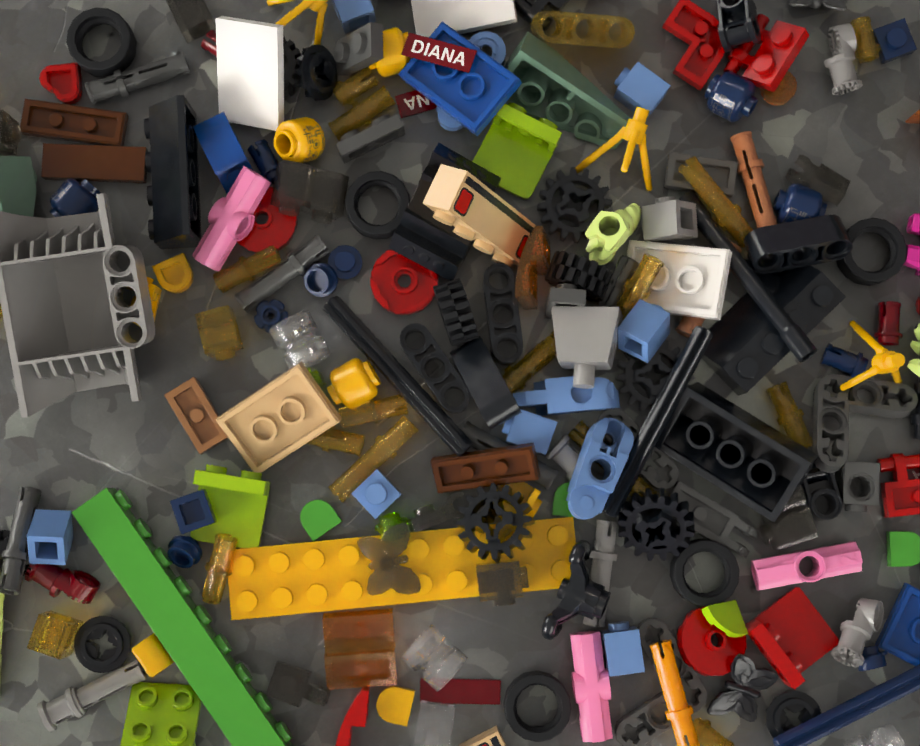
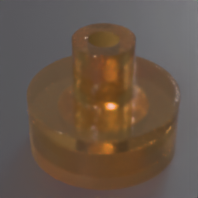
M787 71L775 92L760 88L761 95L771 105H784L795 95L797 82L793 74Z

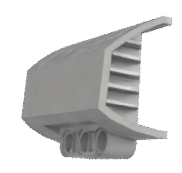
M106 193L96 194L99 208L97 212L40 218L0 211V304L21 418L29 417L75 392L121 384L129 385L132 402L142 400L134 349L149 344L155 336V323L144 258L141 251L133 245H116L110 205ZM121 251L126 252L130 258V265L125 271L120 269L117 264V256ZM127 286L136 293V301L132 306L126 304L123 300V291ZM132 322L137 323L142 329V337L139 341L132 339L129 335V326Z

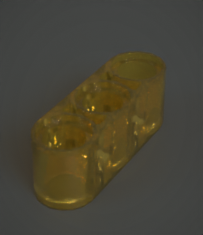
M544 10L538 12L531 22L533 35L541 41L549 43L624 48L631 43L635 34L632 22L621 16ZM548 17H552L556 22V29L550 36H546L542 30V24ZM584 19L589 25V31L584 38L580 39L576 34V26L579 21ZM617 22L621 26L622 33L619 39L613 41L609 36V30Z

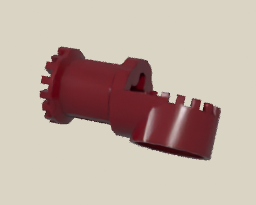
M30 564L29 567L31 568H28L25 573V580L28 582L33 580L48 589L49 595L53 598L63 591L68 597L71 596L72 600L78 598L77 602L79 603L83 600L82 604L91 603L101 586L95 577L80 570L72 571L69 568L64 570L57 565Z

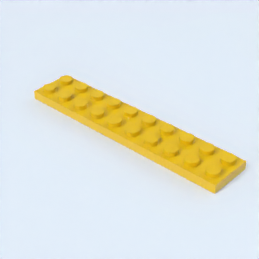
M573 517L535 520V524L526 526V529L533 535L532 538L523 537L521 540L525 549L522 551L517 547L513 548L514 558L512 559L505 553H501L500 562H495L492 559L491 553H489L486 560H482L478 557L479 549L471 553L466 548L470 541L463 542L458 536L465 531V529L459 527L226 550L231 620L559 589L563 579L567 578L570 580L571 577L569 554L576 544ZM489 524L493 529H496V524ZM474 531L479 541L488 544L486 533ZM512 531L506 537L505 541H507L514 534L515 531Z

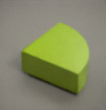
M736 600L709 605L701 609L706 620L711 625L714 624L725 632L727 636L738 638L748 634Z

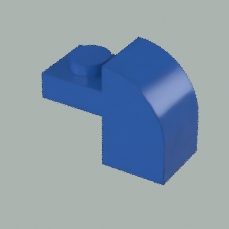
M222 112L193 126L210 165L228 194L243 166L251 170L253 168L227 116Z

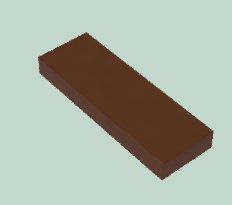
M25 99L19 132L23 135L94 145L124 146L128 114L126 112Z
M43 143L41 177L45 180H67L72 178L77 181L86 179L87 181L147 183L145 154L148 152V149L146 147Z
M534 443L471 451L461 456H456L455 454L437 456L431 459L438 493L475 489L479 486L489 487L491 483L504 485L539 480L541 476Z

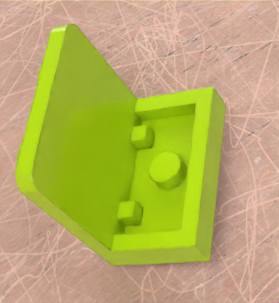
M509 102L508 105L504 104L494 116L493 123L472 162L501 178L498 185L499 188L523 200H528L531 198L556 150L562 132L558 131L557 125L545 118L537 120L527 115V111L520 105Z
M206 464L205 471L195 470L193 484L199 485L198 491L206 489L217 522L191 531L190 536L196 541L237 548L259 547L271 482L261 480L262 473L241 470L240 477L227 475V467Z
M149 682L134 684L131 688L120 746H196L195 738L201 700L191 685Z

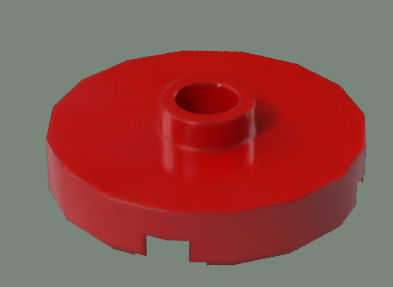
M269 187L253 213L255 222L252 230L243 240L237 241L246 250L261 255L276 253L286 247L292 240L298 223L296 209L288 196L277 188ZM260 214L268 215V221L265 224L257 223L256 220Z
M392 249L387 250L376 260L371 271L370 286L376 301L385 310L396 315H412L424 310L435 297L433 286L438 285L437 273ZM402 276H407L411 279L408 287H401L398 284V280Z
M707 606L698 607L690 611L685 616L686 618L683 620L682 625L679 626L677 632L678 650L683 661L697 671V673L704 676H723L730 672L731 663L735 656L745 654L747 648L746 635L738 638L727 636L725 632L714 624L711 625L706 620L701 609ZM713 634L718 639L716 646L711 643V636Z

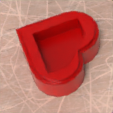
M77 62L49 65L42 69L39 77L41 85L48 92L54 93L60 102L73 105L81 99L83 92L81 67Z

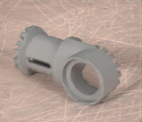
M850 23L830 27L828 29L830 33L827 36H831V38L827 39L831 41V44L828 45L831 47L830 52H832L833 57L825 60L824 66L829 69L834 86L831 89L832 95H843L844 91L847 94L849 89L853 92L863 86L862 80L857 79L853 60H855L854 53L857 47L856 35Z
M863 597L858 600L857 603L860 606L856 605L857 610L855 611L854 620H846L840 625L842 634L838 646L832 650L831 656H833V659H837L838 662L842 661L843 665L847 662L849 667L852 665L856 668L859 665H863L864 657L862 654L866 641L871 639L873 632L880 630L883 623L884 605L880 600Z

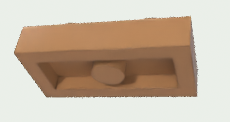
M192 377L164 394L199 454H204L228 439L215 420L219 416L196 377Z

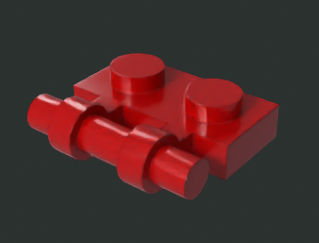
M758 14L757 20L761 33V42L757 44L761 46L755 56L749 55L755 45L752 41L733 48L727 57L729 62L723 72L732 71L737 74L740 68L745 69L742 77L752 81L756 87L775 92L809 38V34L806 28L779 20L775 22L770 31L764 30L770 19L763 14Z
M903 453L890 454L889 458L877 459L876 463H880V472L891 471L894 480L893 482L880 483L885 517L920 514V478L908 480L907 469L920 468V454L904 456Z

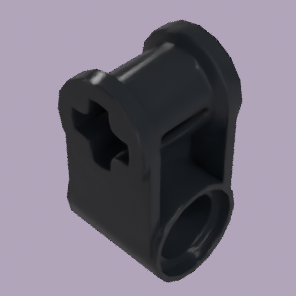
M717 0L718 33L725 52L732 51L734 46L752 41L754 44L761 42L757 8L753 0Z
M813 464V466L811 467L810 470L815 469V468L818 469V468L816 467L815 464ZM818 469L817 472L807 474L798 488L805 514L815 521L831 520L837 517L843 505L835 480V472L826 473ZM820 495L824 496L829 502V509L826 514L820 513L816 508L815 502Z

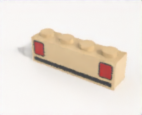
M440 165L423 201L425 206L434 211V219L443 224L454 226L453 232L464 239L473 240L474 248L493 255L491 260L495 263H503L509 267L515 264L526 268L542 233L539 227L466 170Z

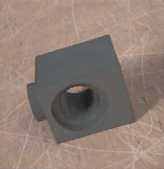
M846 461L835 472V480L842 504H845V511L867 512V505L879 506L880 463ZM855 477L863 485V490L859 496H855L850 490L851 481Z

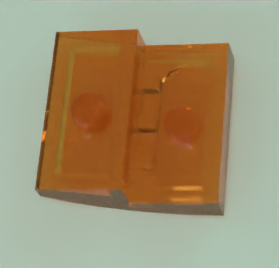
M535 226L529 235L517 269L515 298L524 310L538 309L537 276L546 275L551 263V242L543 226Z
M393 608L323 613L327 690L397 685Z

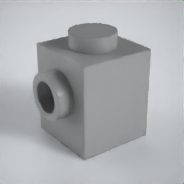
M660 197L655 199V204L642 206L641 227L644 241L671 243L698 238L696 203L677 200L676 197Z

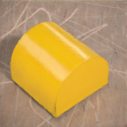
M155 633L132 648L133 654L149 677H155L174 663Z

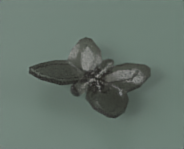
M400 523L392 526L385 531L381 539L363 537L357 541L363 555L372 561L368 567L374 570L368 579V594L372 596L382 594L390 588L398 593L408 595L420 591L419 577L411 568L400 565L408 563V556H398L407 548L410 538L407 524Z

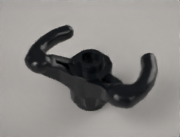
M586 540L578 541L569 554V562L571 563L570 580L567 578L563 579L557 593V598L562 599V601L552 613L545 617L542 625V636L547 640H553L562 630V624L578 614L591 620L594 617L601 619L608 605L611 592L606 591L605 586L591 580L585 562L589 559L591 548Z

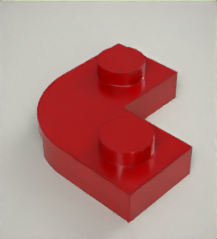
M679 0L662 28L690 46L672 73L701 91L725 53L718 33L719 21L712 14L690 0Z

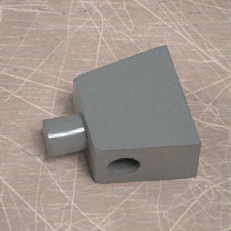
M552 306L551 312L558 363L563 369H574L573 387L581 389L594 388L595 370H610L613 366L618 343L617 328L623 320L620 308Z

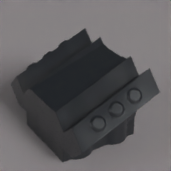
M438 143L432 152L427 167L422 173L418 187L403 213L401 222L393 234L389 248L452 281L465 260L473 240L470 241L458 236L453 232L454 226L443 224L434 219V211L423 204L441 164L468 171L495 193L501 178L443 144Z

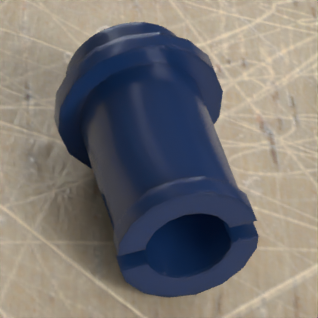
M267 140L256 141L257 149L250 145L247 151L260 170V175L271 182L270 186L282 181L286 176L284 173L285 167L283 164L278 163Z
M828 343L822 355L824 358L820 362L823 365L825 364L849 373V376L853 378L865 372L868 359L863 357L861 352L856 355Z

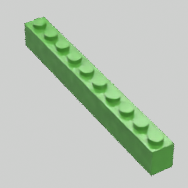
M105 488L71 512L231 745L293 746L290 741L293 736L289 728L282 720L277 723L270 710L273 707L269 699L262 691L257 693L250 684L252 680L250 672L242 662L237 664L229 653L232 651V647L228 640L221 633L216 635L209 624L212 622V618L201 604L196 606L189 596L192 593V589L181 575L176 577L169 567L172 562L168 558L166 551L162 547L156 548L149 538L152 536L149 526L142 518L137 520L130 511L133 505L128 496L121 489L117 491L115 488Z

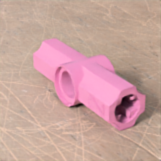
M243 166L226 197L220 198L212 206L208 215L210 225L192 254L195 260L214 271L220 272L236 242L243 240L252 230L255 222L253 213L271 184L268 179Z
M856 541L751 560L750 569L756 590L759 591L802 582H816L823 578L862 571L863 561ZM808 556L812 560L813 568L809 574L803 575L799 569V564L804 557Z
M581 631L570 634L574 672H571L575 704H578L580 735L583 742L595 743L613 739L608 701L611 700V687L608 670L604 667V652L600 631Z

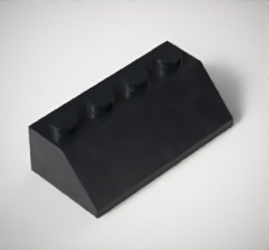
M176 95L150 106L149 118L144 119V132L146 139H150L151 151L146 152L145 163L147 172H151L152 185L147 186L148 205L153 206V219L148 221V233L150 240H154V244L160 249L197 247L202 238L198 141L193 126L197 125L195 111L184 95Z
M813 266L784 270L782 273H777L780 278V288L774 297L793 322L799 325L806 335L846 298L823 272ZM747 292L721 317V320H718L708 329L713 333V338L702 359L739 396L747 393L791 350L781 339L777 329Z
M699 382L685 389L655 445L657 449L773 522L778 519L819 456Z

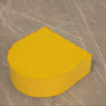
M180 253L152 266L159 284L170 293H182L193 282V271L184 253Z
M389 686L382 690L376 702L379 716L386 722L407 727L415 690L400 686Z

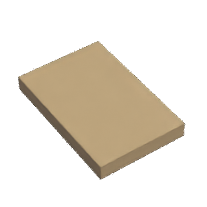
M301 361L219 415L215 420L251 470L261 473L339 423L342 417Z

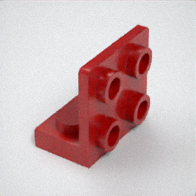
M800 587L792 588L745 624L748 631L747 635L782 682L794 690L806 681L801 673L839 643L838 637Z

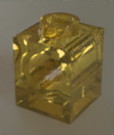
M229 305L195 314L205 355L210 358L215 357L216 361H222L237 356L235 351L244 349L234 309Z
M52 610L38 614L27 649L60 660L66 658L73 653L75 636L84 621Z

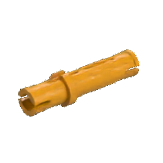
M671 639L662 641L661 645L664 656L662 655L659 642L650 644L649 648L652 652L668 709L665 711L666 719L671 720L677 746H688L685 735H687L690 746H700L691 717L694 711L692 705L687 703L671 645L672 641Z

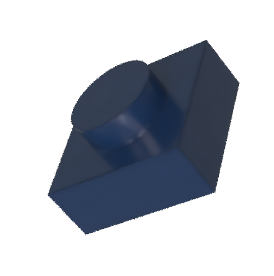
M905 18L873 29L870 33L881 64L912 54L917 50Z
M206 489L170 501L181 534H186L217 522Z

